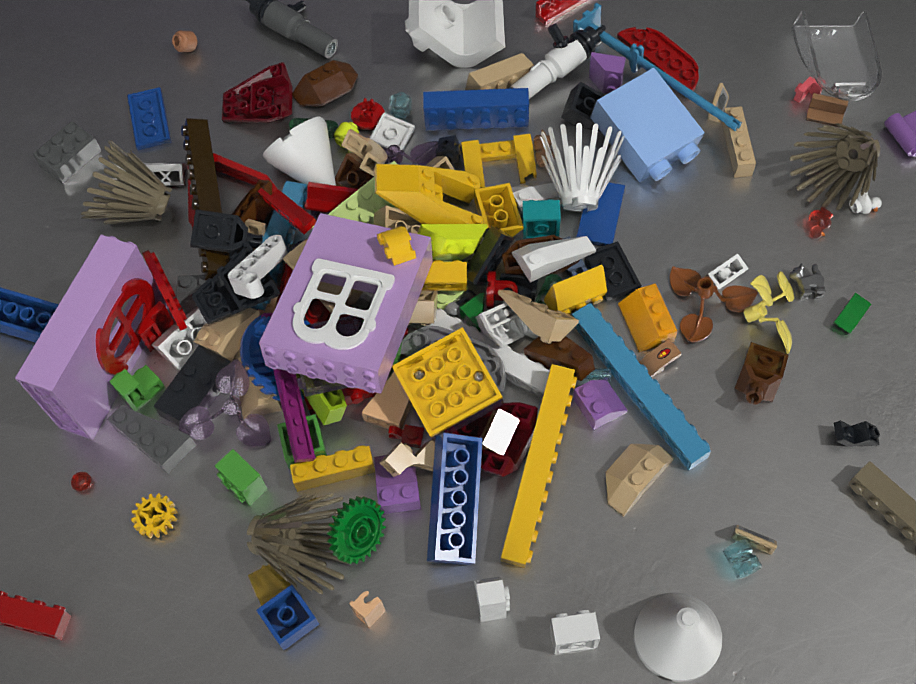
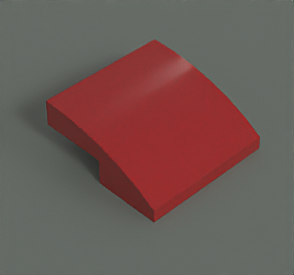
M161 301L148 312L138 330L139 336L150 352L155 349L152 344L174 324L168 310Z

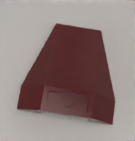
M284 62L268 66L224 92L222 121L268 123L291 115L293 87Z

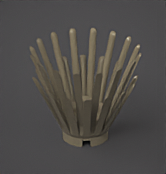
M836 123V125L843 129L828 125L817 128L820 131L830 133H804L805 136L835 138L837 140L805 141L794 144L795 147L829 148L797 154L789 158L790 161L802 159V162L823 158L790 172L791 176H795L807 171L805 174L807 177L819 172L796 187L798 191L823 177L814 184L813 187L819 189L807 198L808 202H812L837 180L825 194L827 199L821 205V209H825L849 179V183L839 198L840 202L836 207L837 211L842 208L860 175L861 177L851 199L850 206L855 203L860 190L861 196H863L864 192H868L872 171L873 181L876 179L877 159L880 156L881 150L879 141L877 139L874 140L871 137L873 134L870 132L859 131L852 126L850 128L840 123Z
M108 140L110 148L104 146V149L110 154L108 159L116 165L102 157H99V162L117 172L115 173L104 168V173L120 181L98 172H93L92 175L122 189L104 183H99L98 186L113 193L88 188L87 192L113 199L94 197L93 201L96 202H84V206L97 208H89L87 211L82 212L81 215L85 216L81 219L108 218L103 222L104 224L145 220L161 222L162 218L157 215L162 216L165 212L171 196L166 191L172 192V188L165 186L132 150H130L131 154L128 153L127 155L113 141Z
M334 493L316 498L317 494L305 498L307 496L305 494L267 514L254 516L247 529V535L252 536V542H247L250 552L254 555H260L282 578L296 588L297 584L284 572L310 591L313 589L319 594H323L320 588L291 568L324 587L334 590L333 585L299 565V562L338 579H344L345 576L342 573L327 568L326 562L301 553L304 552L342 562L333 556V553L325 552L331 551L329 550L330 545L315 543H327L331 537L305 535L327 534V532L332 530V527L329 526L330 523L303 524V522L331 518L332 515L338 514L337 509L298 516L293 515L340 502L344 497L322 501L332 497Z

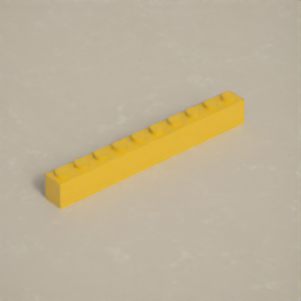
M551 365L503 547L501 562L525 568L526 562L531 563L533 551L530 550L531 542L536 543L538 531L535 530L536 522L541 523L543 511L540 510L541 503H546L549 492L545 490L546 483L551 484L553 471H550L551 463L556 464L558 452H555L556 444L560 445L563 433H560L561 425H566L568 414L564 413L565 408L571 405L573 396L569 395L571 388L575 389L577 377H574V369Z

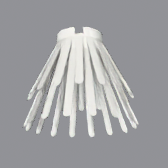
M577 123L575 169L574 149L572 146L568 147L566 126L561 124L566 164L565 171L553 129L549 127L548 131L558 170L544 132H541L542 137L540 138L549 165L545 157L542 155L541 157L562 200L561 207L565 210L581 212L585 208H587V211L598 209V201L621 161V155L617 156V153L625 136L621 137L618 143L621 131L617 133L601 170L612 127L610 126L607 129L603 146L598 148L593 166L598 124L593 125L590 149L589 146H584L582 150V124Z

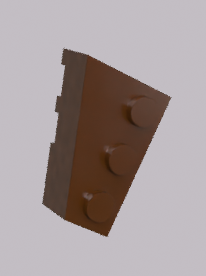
M538 336L523 349L529 360L541 363L548 370L551 369L552 364L574 369V377H577L579 381H582L595 370L592 355L567 336L561 341H552V343L543 342L540 340L541 337Z

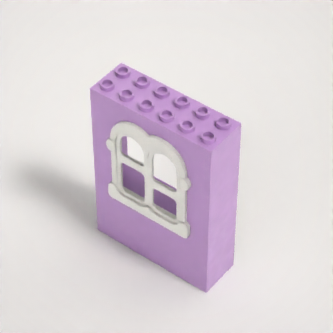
M320 213L259 342L265 365L271 369H282L292 374L298 373L312 379L319 378L329 383H339L349 388H360L369 393L376 392L381 394L433 262L431 237L408 232L411 237L410 244L412 249L415 250L416 258L394 266L391 259L386 258L384 245H380L377 239L378 233L390 230L391 228ZM320 282L343 287L339 295L317 290ZM351 289L375 294L368 310L345 305ZM313 299L335 303L330 319L325 326L312 329L304 324V316ZM347 314L363 318L364 322L359 332L353 336L340 335L336 331V324L340 315Z

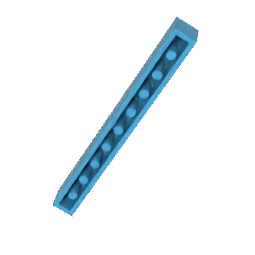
M589 303L574 312L572 317L579 320L574 328L688 471L706 460L711 452L707 441L700 438L696 428L685 419L684 413L673 405L671 397L660 389V384L656 379L651 378L645 365L638 362L635 353L625 346L621 336L616 335L612 325L603 319L600 310L597 307L594 308Z

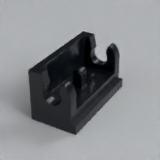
M501 272L500 280L514 282L517 285L518 294L532 299L531 302H535L538 279L530 282L525 276ZM505 288V289H503V290H511V291H513L511 288Z

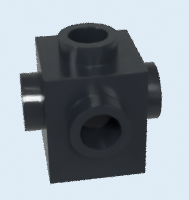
M456 135L439 138L436 156H446L451 164L458 163L460 155H462V147Z

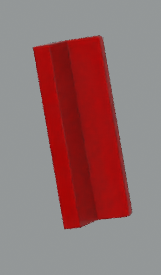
M309 182L305 209L330 213L358 189Z

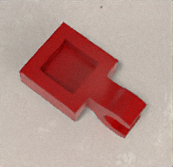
M405 424L403 430L396 426H390L388 431L389 438L400 439L402 444H406L409 447L421 448L424 427Z

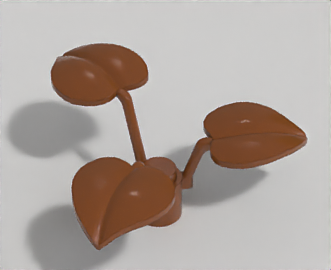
M674 266L671 269L670 284L672 290L677 295L689 296L692 291H698V295L701 297L699 316L688 314L680 322L681 333L690 342L702 341L712 332V320L702 316L704 301L710 298L713 292L722 302H726V308L733 312H743L744 308L752 305L758 295V291L752 288L734 285L726 287L722 291V297L717 287L713 286V281L710 278H701L698 272L691 269Z

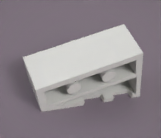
M500 577L474 580L481 622L506 618V611H510V595L508 586L504 587L503 580Z

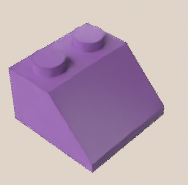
M591 53L589 78L602 93L609 94L621 87L626 57Z
M591 380L574 389L573 400L593 430L628 411L607 380Z

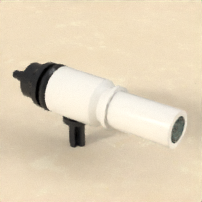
M556 23L550 25L548 31L554 40V48L545 54L544 61L540 60L527 74L512 84L509 89L528 88L530 99L548 84L556 82V78H563L586 59L590 58L592 52H595L596 47L601 44L599 35L606 30L605 25L598 27L596 30L591 26H587L583 30L575 31L569 38L562 35Z

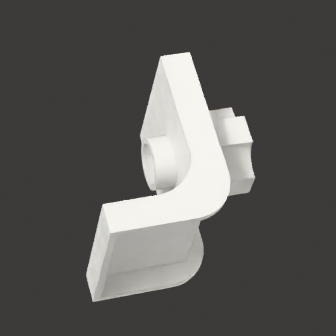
M409 0V18L405 20V31L411 36L413 46L423 52L429 48L453 66L459 68L473 67L505 48L503 0H476L469 4H458L451 0Z

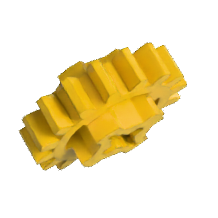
M160 493L156 495V498L152 494H149V499L147 500L142 497L143 503H136L135 505L138 509L132 510L133 515L136 516L131 518V521L135 524L133 527L142 536L146 534L150 539L153 534L157 538H160L161 532L165 535L168 534L166 529H173L174 527L171 522L177 521L174 515L178 512L173 508L175 504L167 496L162 497ZM162 506L166 507L167 512L163 511ZM142 519L146 521V526L143 525Z

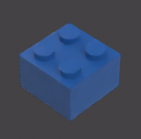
M292 584L256 610L283 650L290 647L319 625L316 617Z

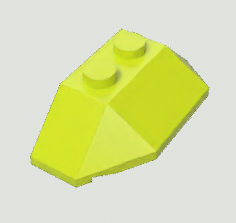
M421 224L417 234L431 237L433 260H463L474 253L488 226L487 224Z

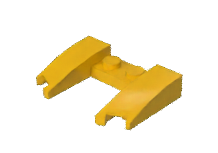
M531 134L514 135L513 140L479 144V140L461 142L464 170L480 178V188H485L482 162L516 158L520 184L526 183L524 178L533 174L534 178H537Z

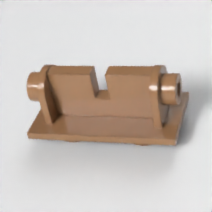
M536 135L533 139L534 148L537 152L535 153L536 162L539 167H545L541 155L545 157L547 163L549 162L540 138L542 135ZM546 135L550 147L552 145L550 135ZM550 147L553 159H555L554 153Z

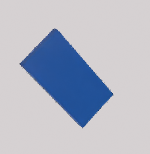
M158 87L128 94L127 98L137 150L171 143L161 88Z
M609 182L598 201V209L593 211H587V208L583 209L577 237L587 236L593 245L598 246L613 243L625 185Z

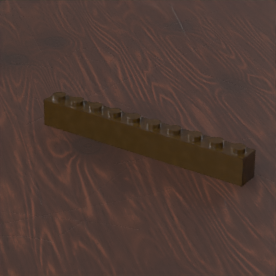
M186 118L185 125L181 127V135L185 138L183 149L187 151L185 163L189 165L187 176L188 180H191L192 210H195V213L196 209L222 213L208 119ZM198 249L199 257H202L203 261L201 262V272L204 273L205 280L212 279L217 274V270L221 266L224 267L230 261L228 252Z

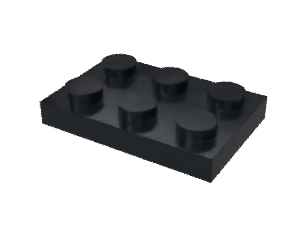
M618 241L597 248L595 253L584 257L590 269L599 265L604 267L607 293L604 295L606 301L624 296L641 288L642 285Z

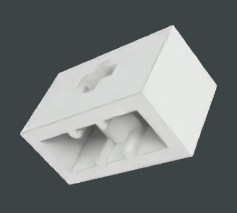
M736 254L704 277L710 278L713 281V286H716L717 290H719L747 271L748 267L739 254Z

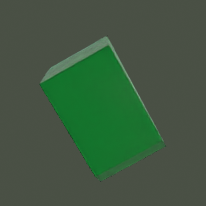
M479 293L460 307V317L469 327H475L480 333L481 329L475 317L484 311V293Z

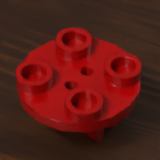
M364 98L363 102L358 103L353 108L351 120L357 125V129L374 130L385 110L379 103L374 102L373 99L367 101Z

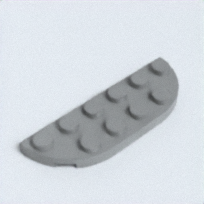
M439 326L421 327L409 333L402 340L401 354L411 356L455 331ZM469 337L498 390L504 391L506 373L500 356L488 344Z

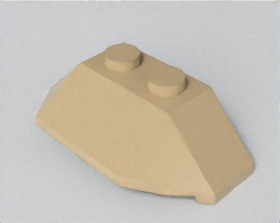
M630 444L605 472L608 504L622 516H625L675 457L659 445Z

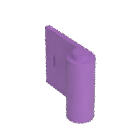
M916 111L904 117L899 113L893 114L885 121L884 125L909 157H916Z

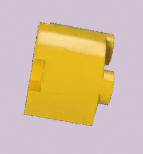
M396 227L377 234L379 244L385 247L384 253L386 258L391 259L394 266L416 258L415 250L412 249L410 244L411 237L405 227Z

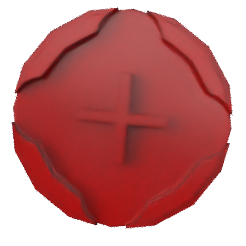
M496 271L488 272L486 305L487 309H492L495 307V301H504L498 294L499 290L511 288L513 292L518 293V288L512 281L496 280Z

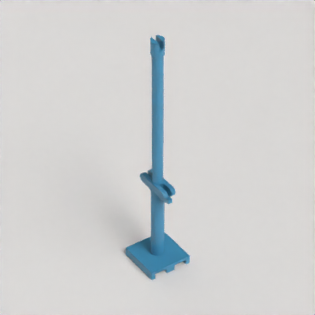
M596 2L591 12L586 10L581 20L575 19L573 21V33L577 30H583L587 26H591L595 30L601 27L600 4ZM605 31L599 35L601 42L629 60L633 73H636L641 68L646 71L655 68L671 88L724 122L732 130L736 131L737 128H740L742 122L728 115L644 59V47L642 45L637 47L634 43L629 48Z

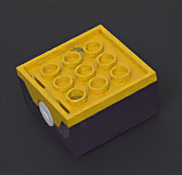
M463 327L392 366L432 441H435L436 436L442 433L451 434L504 405L500 391Z

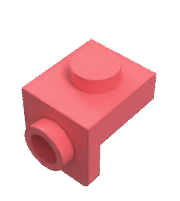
M809 77L803 84H798L793 100L800 103L809 93L811 95L813 93L821 95L824 85Z

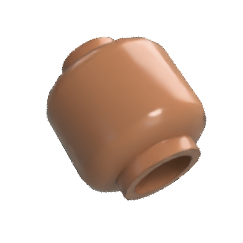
M179 30L174 34L172 44L178 52L191 53L196 49L198 40L192 31Z

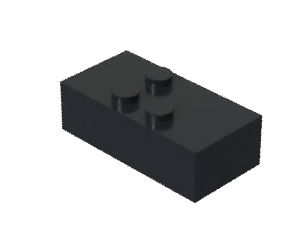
M199 345L153 406L159 416L191 433L235 373L231 361Z

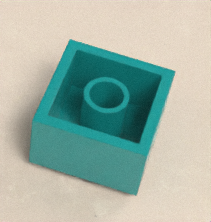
M560 200L523 201V239L549 235L559 237L561 223Z

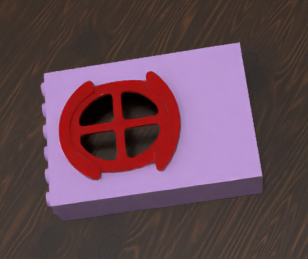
M100 235L15 377L60 429L91 440L95 438L118 396L117 391L109 381L124 369L130 373L145 347L138 334L142 321L159 301L167 307L154 277L136 244L129 241H120L114 236ZM131 297L126 308L122 312L121 309L123 304ZM115 318H117L118 322L116 323L114 329L111 332Z

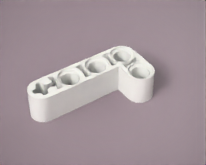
M281 235L270 236L228 273L229 281L236 294L251 299L263 295L264 289L260 280L288 254Z

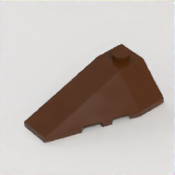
M347 153L335 176L336 186L360 189L374 176L359 168L363 161L359 156L354 153Z

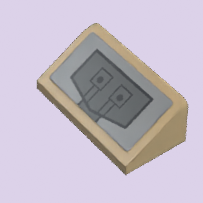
M723 83L718 84L712 104L724 111L729 95ZM708 113V120L721 122V120Z
M736 525L732 535V539L770 555L777 547L776 540L740 525Z

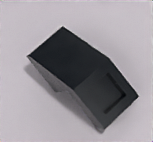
M841 420L833 423L836 441L847 447L880 445L878 428L867 421L852 426Z

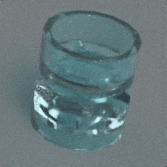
M747 539L738 541L723 551L727 561L733 563L732 570L737 579L747 577L762 568L757 555H752L753 548Z

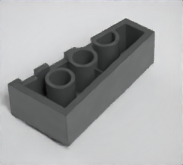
M123 405L107 419L115 430L168 474L196 446L190 435Z

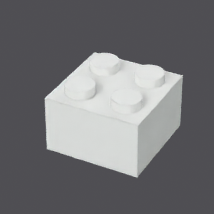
M582 610L576 612V615L568 616L567 613L555 615V618H551L550 633L554 655L596 649L598 647L600 634L595 612L590 613L589 610Z

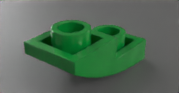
M854 293L833 323L850 334L869 309L871 303L857 293Z

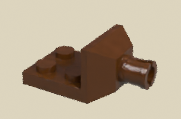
M751 342L735 389L746 394V400L749 403L754 398V405L759 404L762 400L773 402L782 381L789 355Z

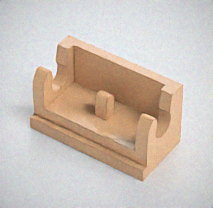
M365 591L354 602L351 601L349 605L354 615L370 628L385 613V608L382 600L378 597L365 604L364 599L369 595V591Z

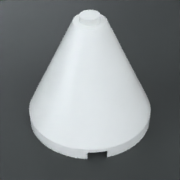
M320 116L309 119L289 131L290 134L283 139L281 137L278 138L263 153L267 163L300 183L307 184V186L309 182L336 186L327 123Z
M666 593L649 601L640 611L634 628V644L641 661L654 674L675 682H687L700 678L714 666L722 648V632L715 614L701 600L684 593Z

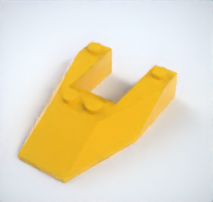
M375 165V194L421 224H484L482 216L443 201L444 193L470 203L474 198L475 189L480 188V178L465 171L421 165Z

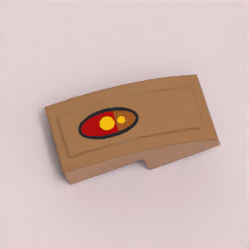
M668 339L647 354L639 363L645 365L648 374L652 378L663 371L666 365L679 358L681 352Z

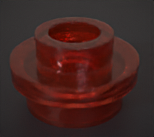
M86 472L74 474L71 480L73 489L78 492L86 491L92 484V478ZM82 480H85L82 485H79Z

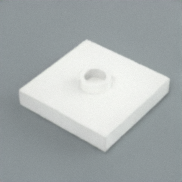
M383 113L370 139L379 144L384 150L400 156L415 129V125Z

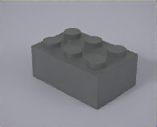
M71 121L34 152L33 155L40 167L63 184L96 156L101 149L95 137Z

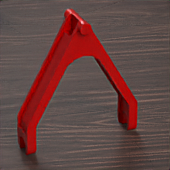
M213 153L216 172H222L253 186H256L255 184L259 180L271 181L264 173ZM188 180V221L193 230L195 210H192L193 195H190L191 180ZM272 182V194H273V193L277 190V187H276V186L274 185V183Z

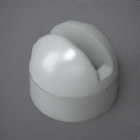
M456 302L449 303L444 309L447 315L453 318L460 315V307Z

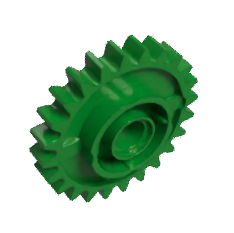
M356 496L355 500L349 498V504L343 502L342 510L337 508L338 515H332L334 522L329 524L332 530L327 532L331 536L327 543L332 544L329 550L333 551V556L344 563L351 564L353 562L358 564L359 560L365 561V556L371 557L372 550L377 551L375 546L376 544H381L379 538L384 536L381 531L386 528V526L382 525L386 518L382 517L384 511L380 510L381 505L370 498Z

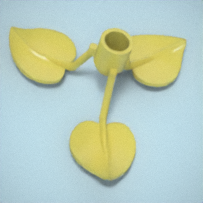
M780 271L777 274V280L782 293L772 298L771 288L765 276L759 275L752 280L750 285L759 292L763 300L758 304L744 308L745 318L749 323L759 320L760 323L764 321L776 322L786 354H789L792 347V336L784 320L780 321L779 318L764 317L767 315L766 305L768 307L772 306L774 301L783 296H786L788 302H792L794 300L793 289L784 273Z

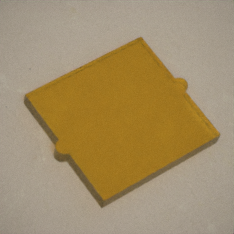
M262 565L261 569L248 575L261 606L291 585L270 565Z

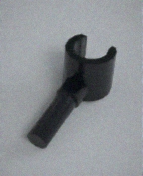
M467 290L456 303L460 305L466 300L470 301L476 294L472 290Z

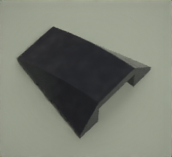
M248 241L242 245L244 248L238 254L235 252L230 257L231 260L224 267L221 266L217 270V274L212 279L209 278L191 296L208 325L282 295L269 272L260 280L264 289L262 296L251 299L234 292L228 278V273L254 251Z

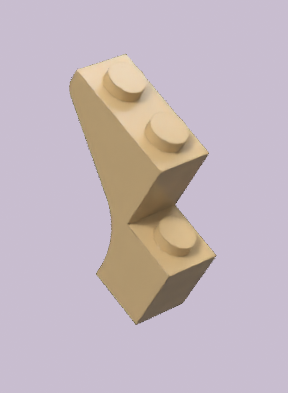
M430 440L424 443L414 455L408 445L399 443L382 459L380 464L393 477L400 475L407 467L411 466L433 472L435 441Z

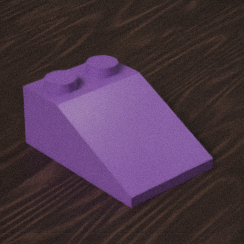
M386 455L374 457L378 504L381 505L380 510L384 511L383 515L421 509L416 467H407L400 475L393 477L380 464Z

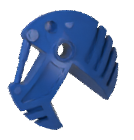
M260 315L247 326L240 342L241 362L243 367L249 368L246 371L247 376L256 378L251 382L255 386H263L264 388H261L260 391L265 395L276 394L277 396L272 398L280 401L274 370L265 365L259 344L271 317L268 316L266 318ZM304 320V324L307 327L316 329L312 324ZM299 386L302 400H304V395Z

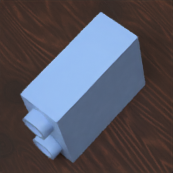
M655 68L650 69L598 99L590 117L595 124H598V129L604 136L608 127H612L609 139L611 145H613L619 131H621V136L618 143L621 137L625 136L617 154L621 155L620 158L639 183L650 176L655 181H658L672 170L670 164L678 159L683 164H686L701 152L697 145L705 132Z

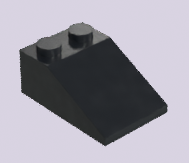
M580 81L570 91L561 118L575 126L577 123H581L582 128L592 130L595 123L590 117L597 100L605 95Z

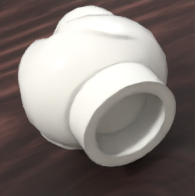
M860 191L858 198L850 206V209L853 213L867 214L871 209L877 212L878 208L882 205V201L879 197H872L870 199L868 192H864L863 196H861Z

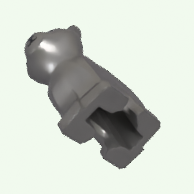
M802 263L789 274L790 279L797 282L800 300L809 299L808 295L812 294V292L815 293V299L825 296L824 277L817 264L812 265V275L806 276Z

